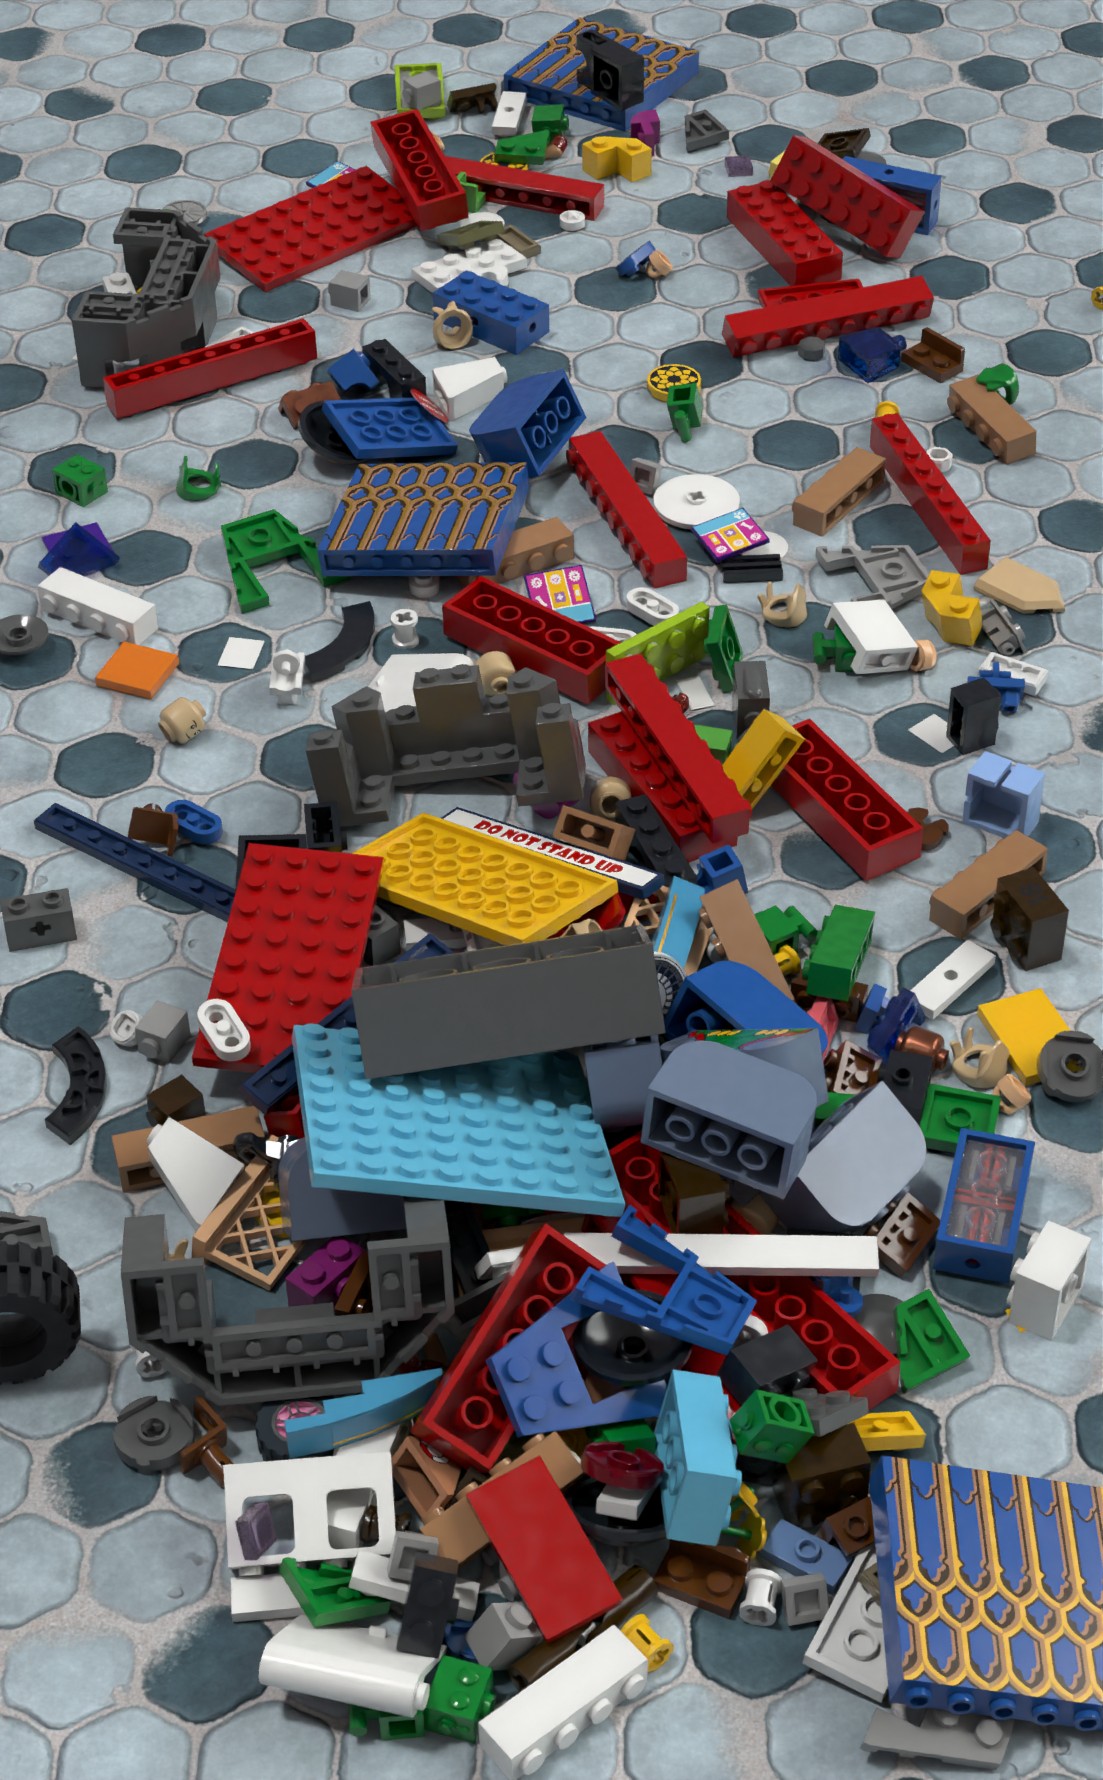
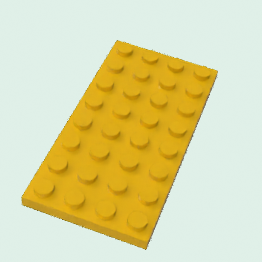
M424 812L352 853L384 857V868L378 897L503 945L544 940L618 893V884L615 879Z

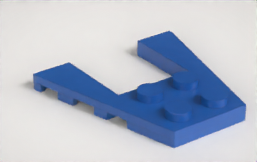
M629 1205L616 1224L611 1237L680 1273L664 1301L660 1305L590 1266L576 1285L570 1300L727 1356L757 1300L720 1272L716 1271L713 1276L696 1263L699 1257L688 1248L684 1252L680 1251L666 1240L667 1232L655 1223L651 1227L647 1226L635 1217L637 1210Z
M614 1261L604 1265L599 1270L604 1275L623 1284ZM573 1291L485 1360L517 1438L538 1435L540 1433L545 1434L554 1431L559 1432L575 1428L658 1417L667 1390L666 1383L662 1380L654 1384L633 1386L593 1404L561 1328L600 1311L570 1300Z

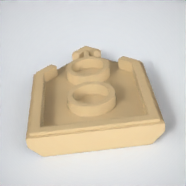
M1005 557L981 575L974 584V590L1022 614L1035 613V609H1051L1052 613L1065 612L1058 582L1008 557Z

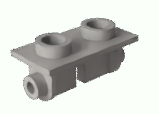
M990 598L993 607L981 611L982 629L988 637L990 636L992 643L1000 654L1011 655L1018 647L1024 654L1027 653L1022 642L1026 639V636L1019 624L1015 623L1012 625L1013 619L1004 605L999 607L994 599Z

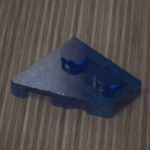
M75 522L39 562L38 568L48 576L62 567L85 577L116 565L120 557Z
M904 987L898 996H893L890 999L885 1010L886 1015L879 1026L876 1025L871 1030L867 1039L869 1052L883 1059L882 1063L884 1064L888 1063L890 1050H894L901 1031H906L912 1023L921 1026L926 1020L916 994Z

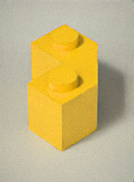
M595 137L591 141L582 144V170L596 180L618 173L632 183L651 175L652 148L636 138Z
M931 570L921 590L926 618L931 624L935 625L939 636L944 642L973 646L983 626L979 598L963 596L960 574Z

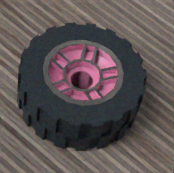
M328 1395L263 1402L261 1410L257 1412V1423H255L258 1450L262 1454L263 1461L333 1456L334 1449L290 1459L284 1420L324 1414L323 1401L334 1399V1396Z

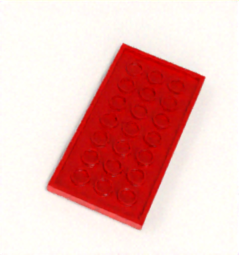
M364 166L231 223L217 227L212 231L204 233V236L214 238L217 241L218 254L262 291L267 292L412 229L417 224L399 191L368 166Z
M249 843L207 1001L222 999L231 1004L249 1032L251 1048L249 1053L238 1061L222 1060L216 1055L199 1028L192 1054L193 1066L256 1073L292 1044L294 1025L317 1024L352 996L351 990L356 968H361L383 873L384 857Z

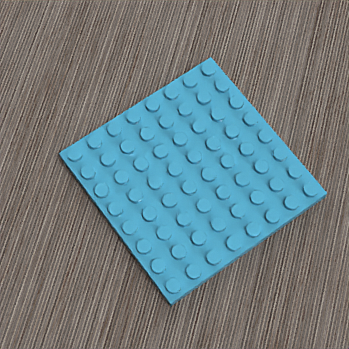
M312 1023L304 1026L294 1025L292 1044L311 1187L622 1217L625 1201L600 1124H595L591 1095L578 1056L567 1051H556L555 1053L541 1052L365 1079L357 1029L349 1027L342 1028L341 1030L329 1029Z

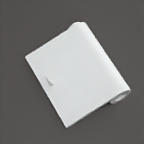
M459 653L391 655L368 687L381 692L385 712L402 705L416 706L412 689L415 672H421L427 668L439 670L453 668L460 664L469 666L475 664L468 656Z
M300 1614L266 1644L259 1667V1682L263 1685L413 1718L417 1710L424 1711L427 1705L430 1685L424 1683V1678L441 1660L442 1656L446 1655L447 1646L441 1645L438 1659L396 1650L397 1635L387 1633V1628L371 1625L368 1629L340 1622L313 1627L308 1617Z

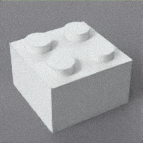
M1049 1220L1040 1234L1034 1232L1027 1246V1256L1024 1260L1018 1258L1011 1272L1010 1280L1015 1281V1284L1012 1286L1007 1298V1305L1011 1306L1009 1323L1048 1340H1053L1083 1289L1092 1238Z

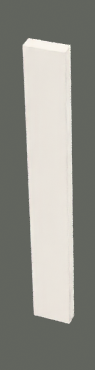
M563 1232L565 1237L604 1264L614 1261L619 1274H680L611 1237L612 1233ZM668 1234L666 1240L680 1251L684 1252L688 1248L699 1257L696 1263L712 1275L716 1271L722 1275L878 1277L879 1274L877 1236Z

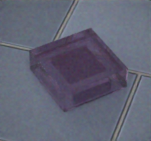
M749 155L725 157L724 166L728 177L753 175V165Z
M267 1502L253 1503L235 1521L245 1561L258 1560L277 1540Z

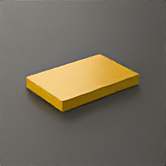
M1042 988L978 1005V1017L994 1041L1001 1040L1006 1045L1010 1053L1007 1060L1024 1086L1041 1082L1037 1073L1039 1052L1046 1042L1054 1038L1056 1034L1070 1031ZM1072 1059L1066 1065L1067 1069L1071 1072L1082 1070V1066H1076L1077 1061Z

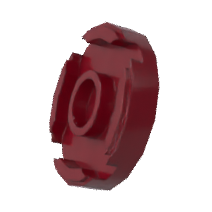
M600 1441L589 1444L585 1447V1451H583L581 1469L587 1475L600 1482L615 1487L635 1490L656 1488L662 1483L664 1463L655 1454L643 1448H635V1453L624 1451L625 1445L620 1442Z

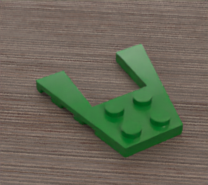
M275 509L221 525V535L242 614L269 605V596L251 571V567L300 553L323 587L351 579L350 576H322L316 542L309 536L304 537L298 533V527Z

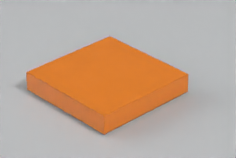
M123 642L96 675V686L152 699L178 666L179 657L177 654Z

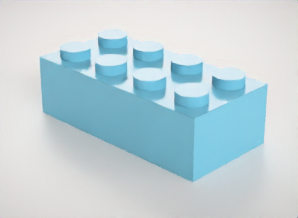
M674 1369L671 1373L654 1430V1435L656 1436L655 1454L664 1463L660 1492L667 1539L716 1546L721 1530H727L730 1523L731 1506L729 1504L732 1496H738L740 1492L742 1474L741 1471L736 1470L735 1466L737 1446L731 1443L732 1427L730 1419H727L728 1395L723 1394L721 1378L717 1376Z

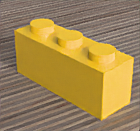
M763 709L753 721L751 727L740 742L736 744L722 765L725 774L729 779L735 781L738 792L743 799L749 801L752 810L805 740L783 717L766 709Z

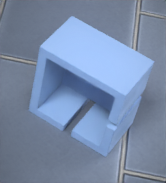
M984 751L968 772L965 794L968 797L964 803L962 823L1002 838H1006L1015 830L1029 836L1039 822L1045 772L1017 763L1015 767L1011 766L1012 760Z

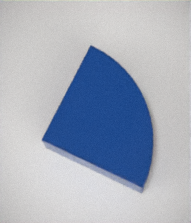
M456 1620L454 1625L446 1624L443 1642L447 1646L449 1653L454 1658L479 1664L464 1637L476 1621Z

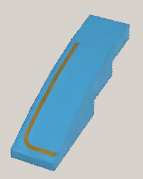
M674 876L668 888L666 902L662 908L652 944L653 951L671 956L684 968L700 915L698 910L702 907L700 896L704 895L705 888Z
M442 1368L361 1381L362 1394L324 1400V1414L284 1420L289 1458L328 1451L377 1435L418 1416L442 1380Z

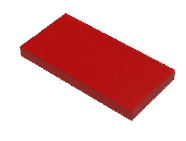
M858 278L759 289L757 298L761 307L764 308L863 288V285Z
M540 1455L466 1494L467 1502L547 1645L623 1604L620 1593Z

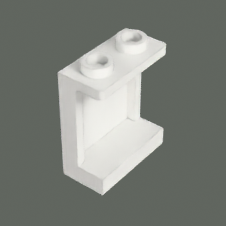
M885 600L833 603L824 624L827 630H834V625H838L856 650V655L851 664V668L856 674L908 671L918 649L917 644Z

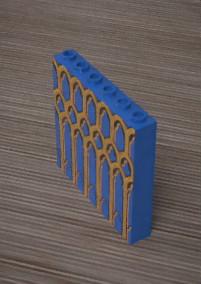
M579 17L505 72L504 91L527 93L526 102L537 106L564 104L565 114L626 132L631 128V119L634 115L642 111L653 110L699 73V51ZM595 30L644 57V102L621 111L591 94L589 88L577 81V69L586 66V59L583 53L576 47V35L578 33Z
M527 462L359 464L317 549L322 576H496L530 489Z
M882 1455L869 1479L890 1703L905 1704L914 1709L928 1707L949 1710L954 1714L974 1713L989 1715L998 1720L1012 1718L1033 1721L1038 1725L1057 1724L1072 1726L1082 1731L1103 1730V1487Z

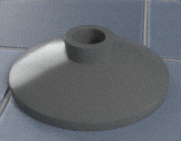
M25 614L12 615L0 619V653L20 655L38 649L48 638L47 624L38 617Z

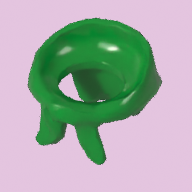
M1001 363L992 368H985L976 379L978 383L986 385L988 391L995 390L1009 405L1013 404L1019 395L1018 377L1015 371L1007 364ZM1004 387L1006 397L1000 394L999 388Z
M184 456L183 463L179 466V478L176 486L178 496L184 500L201 501L215 495L221 486L219 463H215L213 475L204 470L188 468V458ZM205 478L211 485L206 488H199L190 484L188 480Z

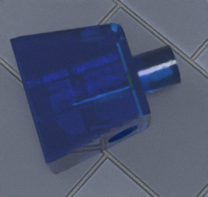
M877 327L839 336L838 360L866 383H871L898 368L900 352L906 350L907 342L903 335L891 337L881 328Z

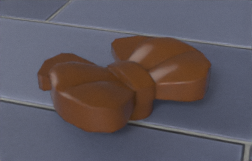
M917 807L908 810L907 813L923 827L921 850L928 851L936 848L942 842L943 836H948L949 825L944 819H939L926 825L924 821L929 814L928 809Z

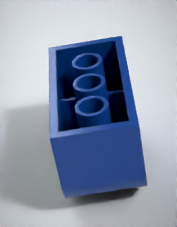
M561 369L525 377L504 388L474 421L469 432L485 463L527 462L528 477L534 478L542 474L587 417L565 370Z
M719 961L685 977L664 1018L666 1033H663V1035L670 1041L694 1030L818 1028L822 1055L828 1045L827 1035L815 1019L759 972L734 961Z

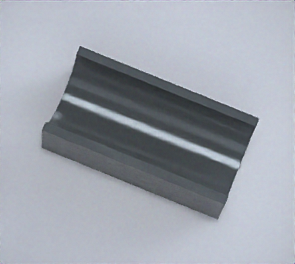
M643 925L356 968L351 990L365 1079L666 1033L653 944Z

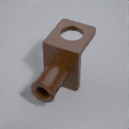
M152 803L145 805L143 808L134 807L128 829V838L165 844L167 856L173 857L178 833L177 814L164 812L157 804H155V809H152Z
M198 1395L194 1398V1417L207 1431V1434L180 1453L179 1470L185 1475L198 1465H203L217 1481L220 1488L224 1489L223 1465L234 1464L222 1450L227 1445V1425L209 1404Z

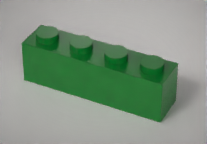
M835 904L831 915L824 916L822 929L818 930L816 942L811 946L809 959H806L804 962L802 980H808L806 994L843 1001L849 1000L872 941L875 911Z

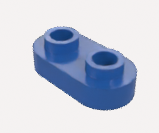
M649 240L620 262L615 269L620 276L624 274L628 277L640 269L639 263L644 265L650 261L649 255L652 254L655 247Z
M177 800L166 806L165 812L177 814L179 834L204 845L212 844L222 837V821L218 815L188 800Z

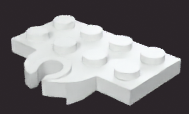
M494 239L477 247H469L465 251L456 254H447L442 259L433 262H424L421 266L412 268L411 271L412 278L431 293L466 270L489 280H494L496 283L509 288L508 274L527 268V258L501 239Z
M875 1543L860 1550L805 1653L803 1664L882 1703L889 1688L881 1606L858 1581L860 1573L877 1562Z

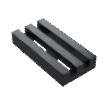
M780 554L740 555L721 561L723 582L725 583L783 580Z

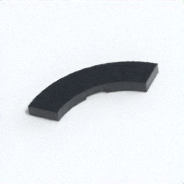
M370 601L342 607L344 624L339 635L326 647L305 655L304 669L311 683L324 680L345 670V665L354 659L358 660L366 652L375 631L374 611Z
M79 1026L52 1044L53 1054L64 1063L68 1070L70 1086L59 1106L45 1118L46 1128L69 1145L80 1138L94 1122L102 1108L107 1088V1077L101 1052L94 1040Z

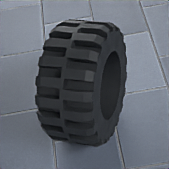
M0 1241V1313H14L0 1315V1385H2V1382L10 1381L13 1384L24 1383L27 1378L32 1377L35 1380L43 1377L49 1369L54 1371L76 1349V1344L81 1336L80 1290L74 1271L59 1256L55 1255L52 1257L49 1250L40 1246L37 1249L31 1248L29 1243L17 1242V1245L7 1244V1241Z

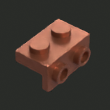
M332 381L323 384L322 382H316L307 389L301 391L291 390L285 393L281 398L278 410L280 414L286 413L295 430L298 429V422L302 411L308 405L319 401L341 399Z

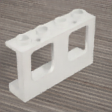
M390 1451L223 1465L228 1568L232 1571L239 1570V1577L264 1575V1568L280 1567L282 1559L287 1557L296 1558V1567L305 1569L306 1564L318 1563L336 1565L346 1569L348 1568V1561L356 1559L358 1549L390 1558L396 1533L392 1456ZM373 1489L377 1496L378 1543L373 1547L340 1550L331 1548L328 1534L327 1495L335 1490ZM290 1496L293 1501L294 1550L291 1553L255 1557L247 1555L244 1542V1501L250 1497Z

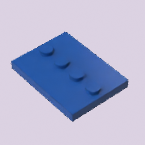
M415 398L327 400L323 403V413L356 459L456 454L458 444L440 420L425 409Z

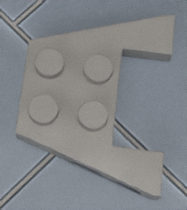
M909 545L871 546V550L856 551L853 546H842V551H827V546L816 547L815 557L826 572L855 566L873 591L872 594L851 598V602L885 600L889 607L893 609L922 594L921 590L929 576V572Z
M926 1707L919 1727L882 1709L876 1708L860 1749L876 1753L878 1750L896 1752L898 1756L914 1758L916 1755L938 1758L943 1763L997 1770L1002 1762L1016 1719L998 1720L989 1715L974 1713L954 1714L949 1710Z

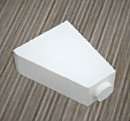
M495 357L432 369L433 393L449 421L456 420L492 401L504 389V383H507L506 370L499 365Z
M170 1117L163 1126L157 1124L146 1141L149 1144L148 1157L195 1231H197L243 1173L244 1164Z

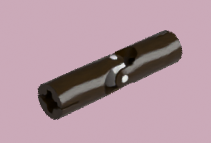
M633 1565L613 1581L623 1599V1604L548 1645L543 1639L508 1668V1673L519 1692L523 1691L612 1625H615L617 1628L658 1595L657 1585L650 1574L644 1568L642 1569L641 1566ZM596 1621H597V1622H601V1624H599V1625L596 1627V1625H595L593 1622H596Z

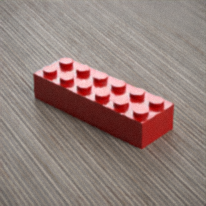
M418 109L370 122L374 148L420 231L431 230L435 227L456 223L469 218L466 192Z
M792 136L770 182L886 257L901 258L924 214V211L808 137Z
M764 180L758 184L739 186L737 189L727 191V219L790 286L831 282L842 279L843 252L781 188L770 182V180Z
M482 576L442 605L444 635L483 654L492 651L504 652L510 657L515 670L520 671L526 667L553 678L557 682L558 691L587 705L606 690V650L622 642Z
M622 711L588 722V752L608 777H617L625 781L631 789L632 797L643 794L647 795L688 863L698 860L700 856L728 844L731 847L737 846L738 837L714 844L710 842Z
M810 718L792 725L805 740L771 786L865 881L920 858L923 827Z
M546 1223L533 1232L410 1432L466 1471H468L470 1466L482 1474L490 1471L514 1432V1428L485 1360L524 1329L532 1325L550 1308L567 1297L575 1289L589 1266L599 1271L606 1264ZM579 1321L561 1328L566 1341L569 1340Z

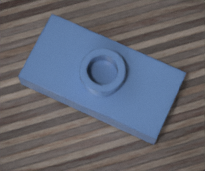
M782 1518L768 1536L762 1550H760V1557L796 1576L822 1572L826 1579L827 1592L831 1595L834 1594L854 1561V1556H846L841 1549Z

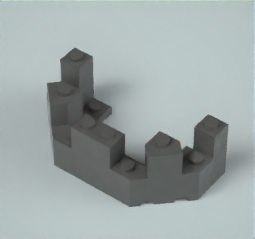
M125 207L114 230L113 241L114 244H122L126 273H129L133 286L142 287L139 294L85 291L72 318L81 386L104 387L103 377L114 374L113 360L116 362H131L139 358V365L143 366L181 355V347L200 349L207 346L218 320L215 290L221 277L217 241L211 236L205 237L203 230L193 222L183 220V215L177 210Z
M460 664L453 668L439 670L427 668L421 672H415L412 689L416 706L402 705L387 712L384 710L381 692L366 686L331 706L337 730L323 729L310 733L306 747L318 803L337 802L339 827L389 821L395 786L518 772L516 791L518 807L583 800L586 762L578 720L573 718L570 703H560L556 680L526 667L508 677L507 695L497 694L490 698H485L479 665L469 666Z
M403 1196L407 1238L367 1242L373 1313L334 1316L333 1302L255 1310V1324L217 1328L212 1280H206L204 1257L168 1260L169 1247L165 1214L126 1217L124 1221L121 1281L129 1344L141 1353L146 1351L161 1361V1366L186 1384L191 1382L206 1392V1398L218 1406L362 1392L361 1381L390 1377L402 1362L407 1363L428 1341L430 1333L440 1323L444 1325L455 1313L450 1242L444 1200Z

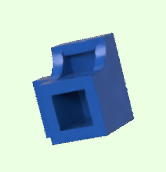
M354 349L327 369V374L343 394L356 386H361L371 391L379 383V380L368 368L371 363L361 351L357 354Z
M729 844L699 857L700 863L696 865L698 870L696 875L697 885L705 888L704 894L738 879L744 894L749 893L743 865Z

